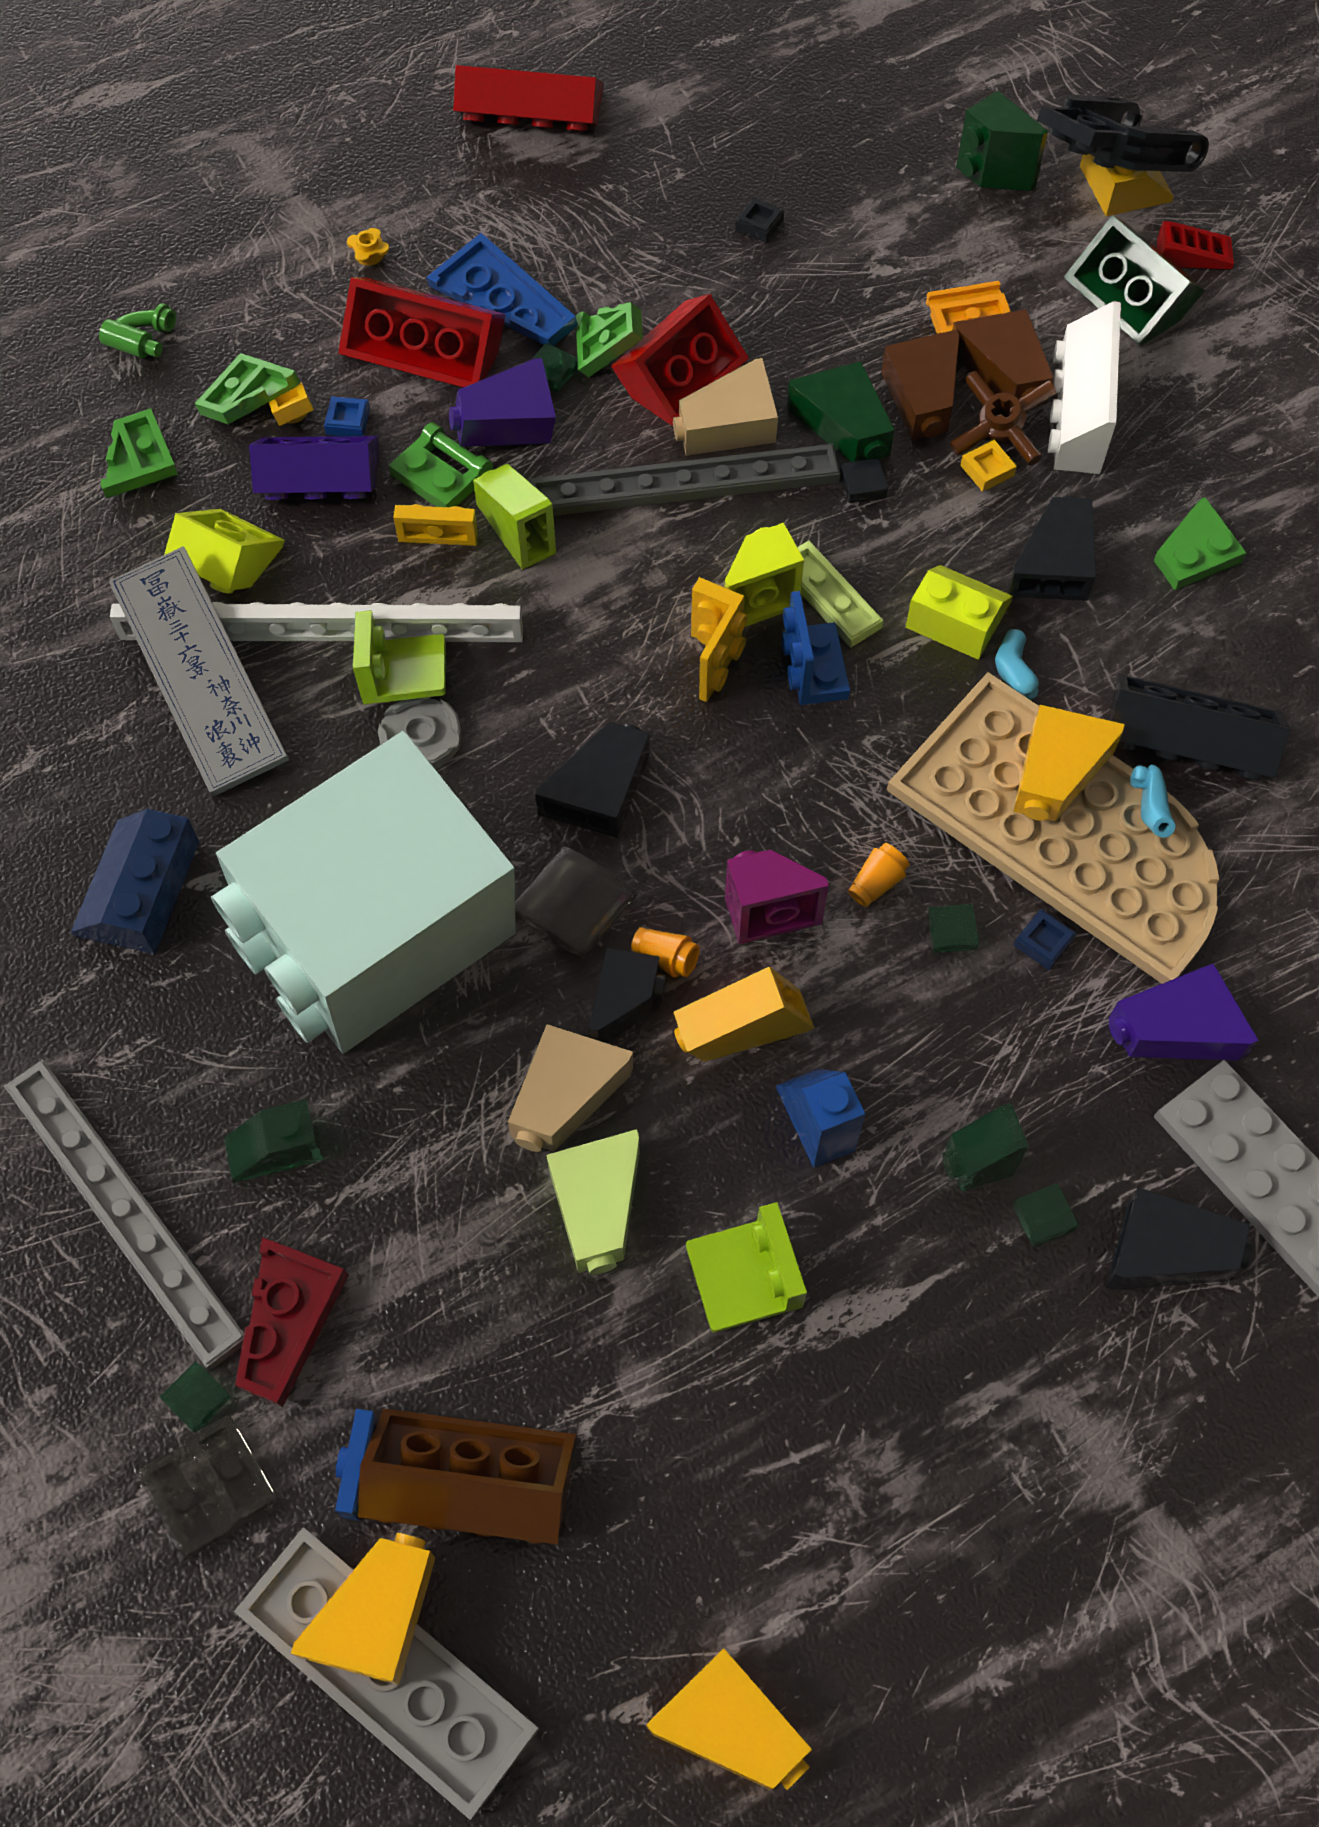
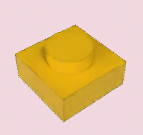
M302 382L295 388L269 402L272 414L279 426L285 423H297L314 410Z
M995 440L962 455L960 465L982 492L1014 477L1017 468L1015 463Z

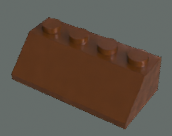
M383 1408L360 1465L358 1517L373 1519L382 1523L395 1522L424 1526L433 1530L446 1529L475 1533L484 1537L497 1536L525 1540L535 1544L548 1543L558 1545L566 1509L576 1434Z

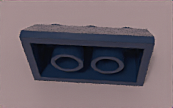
M145 809L117 820L72 927L71 933L73 936L150 954L156 953L199 844V840L187 817Z

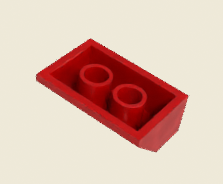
M711 294L684 301L611 367L633 400L673 426V418L679 417V400L738 369L749 357Z

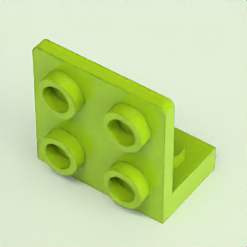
M372 610L355 612L353 671L363 705L444 695L446 693V641L444 634L386 640L383 626H376Z
M777 1202L759 1207L757 1221L686 1242L687 1254L710 1330L713 1333L803 1308L807 1291Z

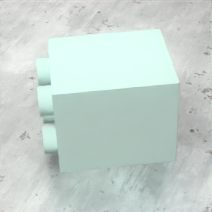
M404 730L216 852L228 886L211 896V900L229 926L225 929V933L230 942L254 974L259 973L263 969L265 970L268 978L280 994L276 998L278 1005L302 1039L308 1043L326 1031L342 1054L516 934L513 865Z

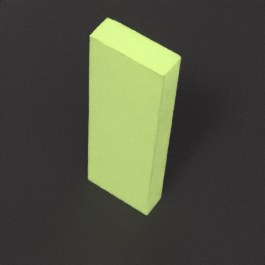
M809 540L797 547L804 559L801 595L827 623L835 622L838 635L850 648L882 629L883 619Z

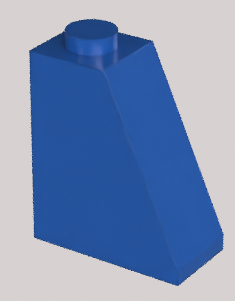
M816 1069L776 1086L813 1168L855 1152L865 1112L845 1072Z

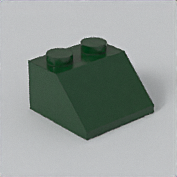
M996 91L966 110L956 168L979 187L1031 191L1036 188L1048 130L1003 94Z

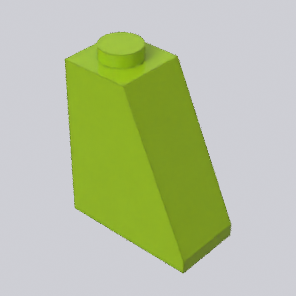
M508 463L495 470H489L473 480L476 505L522 570L556 554L553 506L543 493Z

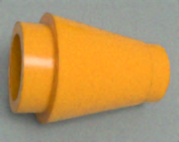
M884 843L879 849L873 848L847 892L858 904L867 908L872 902L906 877L905 871L910 866V863L899 850L890 844Z
M643 927L636 931L631 943V950L635 953L659 956L660 969L674 978L679 975L688 977L694 970L700 954V946L693 943L690 936Z

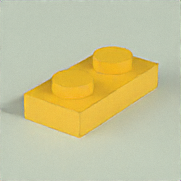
M419 504L410 506L395 505L393 519L398 542L476 546L478 530L475 509L458 506L449 508L429 507Z

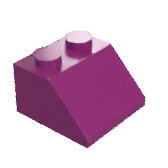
M754 850L744 851L737 854L734 858L728 859L725 902L738 944L822 925L829 888L826 877L772 850L762 852Z

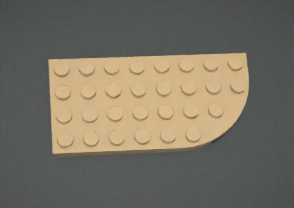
M987 672L888 782L887 791L1163 984L1178 978L1194 959L1207 939L1218 910V906H1216L1217 883L1219 881L1217 863L1213 851L1208 850L1197 830L1199 824L1188 810L1167 792L1170 813L1176 825L1172 835L1166 838L1155 835L1141 819L1142 789H1136L1130 783L1133 768L1113 755L1056 822L1033 820L1024 814L1013 812L1031 731L1039 706Z

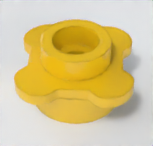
M376 228L361 231L357 235L349 236L347 239V246L354 250L355 259L363 265L379 263L389 251V245L382 241L380 238L381 232Z

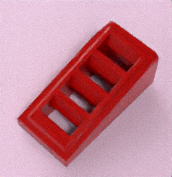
M1162 221L1157 237V249L1179 268H1233L1234 259L1230 236L1176 222ZM1215 248L1222 249V254L1216 253Z

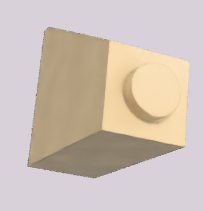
M763 358L754 359L679 400V417L673 418V428L676 441H683L686 456L776 443L778 416Z
M547 1024L508 1120L511 1138H514L516 1144L527 1150L539 1152L541 1148L554 1152L631 1076L633 1052Z

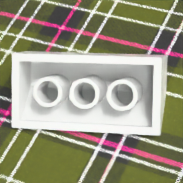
M1111 302L1068 324L1063 341H1056L1053 364H1059V370L1055 369L1052 384L1056 389V393H1058V399H1053L1050 412V423H1056V429L1051 430L1048 444V453H1054V470L1100 474L1116 425L1121 302Z

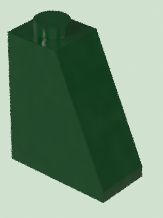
M861 361L789 380L787 398L789 412L828 444H833L834 449L850 462L875 458L880 460L891 455L894 428Z

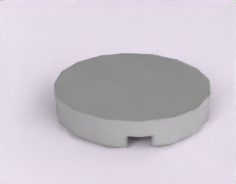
M428 697L399 700L389 706L384 713L385 717L381 725L379 723L378 736L380 745L404 730L435 770L451 761L460 747L462 732L458 714L449 703L441 699L438 701Z

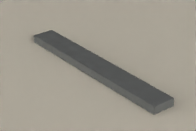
M826 444L527 479V481L550 500L553 506V516L833 484L839 483L840 471L834 445Z

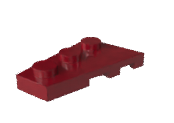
M262 1237L259 1251L262 1259L258 1278H254L251 1295L254 1298L250 1325L245 1328L235 1386L244 1392L283 1408L349 1274L341 1267Z

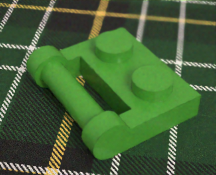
M434 422L427 424L421 436L389 464L392 477L434 506L448 508L458 506L474 491L473 480L493 469L492 461L483 455L476 456L463 446H460L456 441L445 435L444 429ZM437 447L469 470L463 475L432 454L431 451Z

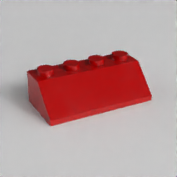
M455 65L453 111L463 113V120L484 122V115L498 116L497 123L518 125L520 118L532 119L533 127L553 128L554 121L567 123V130L587 131L588 125H597L604 83L596 77Z
M351 277L338 354L464 388L486 379L499 352L506 314L371 278Z

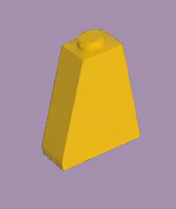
M1040 705L1032 727L1013 812L1024 814L1033 820L1056 822L1114 754L1123 733L1124 724Z
M767 967L674 1011L678 1024L674 1033L680 1048L685 1053H689L703 1062L814 1029L800 989L771 967Z
M397 1533L394 1541L380 1538L293 1644L291 1654L301 1659L399 1685L436 1559L431 1551L424 1549L426 1541L402 1533Z
M724 1648L646 1724L647 1729L653 1736L769 1790L774 1789L779 1783L788 1790L810 1767L803 1758L812 1749Z

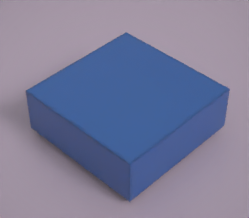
M331 396L324 424L326 435L364 436L370 413L369 400Z

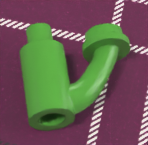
M161 303L155 310L129 313L115 321L106 319L101 325L99 340L103 345L142 359L148 355L158 358L162 353V344L154 341L150 333L137 329V327L153 325L155 331L170 332L176 324V312L169 305Z

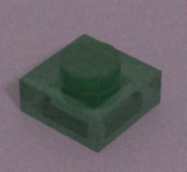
M545 343L532 358H542L549 389L556 393L559 392L578 369L577 357L548 343Z

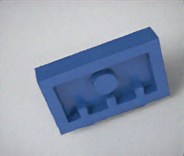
M800 591L791 592L790 606L783 608L785 631H781L783 655H790L792 665L788 666L790 689L797 690L800 705L849 699L850 688L835 622L807 626Z

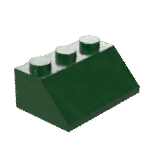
M1114 215L1108 219L1064 276L1068 282L1098 308L1111 302H1121L1120 328L1139 345H1144L1181 321L1205 291L1134 228Z

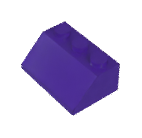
M378 436L263 437L249 445L253 493H264L267 500L288 499V493L300 492L304 493V499L327 498V492H342L345 499L366 498V492H371L376 487L379 438Z

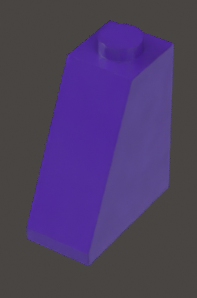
M542 358L532 359L457 391L456 406L449 409L450 428L452 431L457 430L460 446L551 443L556 415Z
M1214 964L1118 1001L1108 1018L1109 1029L1113 1039L1117 1044H1123L1129 1057L1241 1060L1248 1056L1259 1041Z

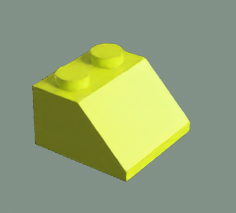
M222 509L175 513L165 554L184 546L199 577L210 581V587L217 591L233 593L234 590L252 587L283 548L285 540Z
M784 523L770 528L763 527L752 534L746 535L725 579V588L744 595L743 613L748 615L745 627L783 614V608L790 606L791 592L800 591L801 594L804 559Z
M939 565L927 571L913 595L905 628L979 660L1009 607L1013 596Z

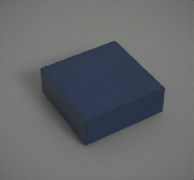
M1040 909L1018 935L1013 945L1047 970H1050L1074 941L1077 933Z

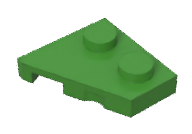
M631 302L619 304L615 308H599L597 315L590 316L585 312H579L575 315L578 323L576 327L578 370L587 377L592 376L603 367L609 365L611 361L628 349L636 346L643 339L641 309Z
M240 353L195 402V405L200 415L229 425L295 388L300 383V380L294 370Z
M151 408L114 420L111 433L113 442L108 447L106 456L108 470L106 479H102L100 484L106 499L178 474Z
M1204 497L1197 502L1157 551L1154 562L1173 589L1177 590L1242 563L1246 552Z

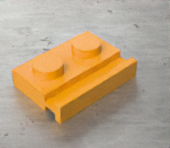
M993 281L928 292L926 305L930 307V316L936 333L952 331L953 323L957 321L1011 312L1004 293L1000 291V282Z

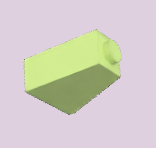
M637 1129L546 1155L549 1172L578 1273L589 1271L590 1275L606 1273L617 1266L616 1262L624 1260L640 1154Z

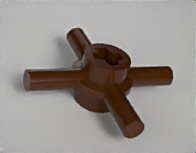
M977 371L968 374L965 382L983 405L979 416L980 424L950 442L953 452L958 456L986 437H989L998 443L1011 441L1029 466L1036 464L1042 455L1023 432L1026 424V412L1056 394V389L1052 382L1048 380L1017 399L1010 393L994 394Z

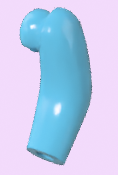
M1011 629L1006 633L995 657L998 674L1008 686L1029 700H1032L1038 694L1039 681L1034 672L1022 660L1026 636L1020 630Z
M1141 765L1136 766L1132 771L1130 783L1132 787L1142 789L1141 819L1158 837H1169L1173 834L1176 825L1170 813L1163 774L1155 765H1150L1148 768Z

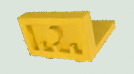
M699 577L692 588L691 636L706 645L700 656L699 699L708 702L714 690L719 692L723 688L728 676L727 667L731 660L737 661L744 650L746 638L742 636V632L748 615L743 613L744 595Z

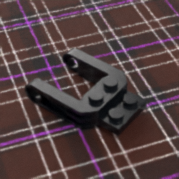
M1067 94L1065 107L1042 106L1037 119L1038 122L1050 127L1049 134L1069 143L1068 150L1081 155L1090 154L1094 156L1093 162L1106 168H1114L1116 165L1136 171L1192 172L1203 163L1209 149L1208 138L1193 130L1140 127L1143 117L1140 115V107L1137 103L1126 98ZM1127 112L1126 118L1121 124L1123 115Z

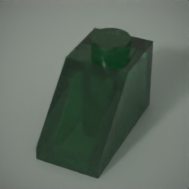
M307 1099L260 1110L224 1137L233 1183L324 1160L316 1118Z
M1012 1103L998 1107L951 1134L945 1148L946 1151L943 1152L942 1157L948 1176L951 1179H957L961 1191L1012 1177L1015 1174L1029 1145Z

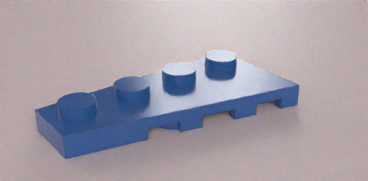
M482 233L478 234L426 277L429 287L458 302L506 314L505 326L548 348H552L578 326L576 316Z

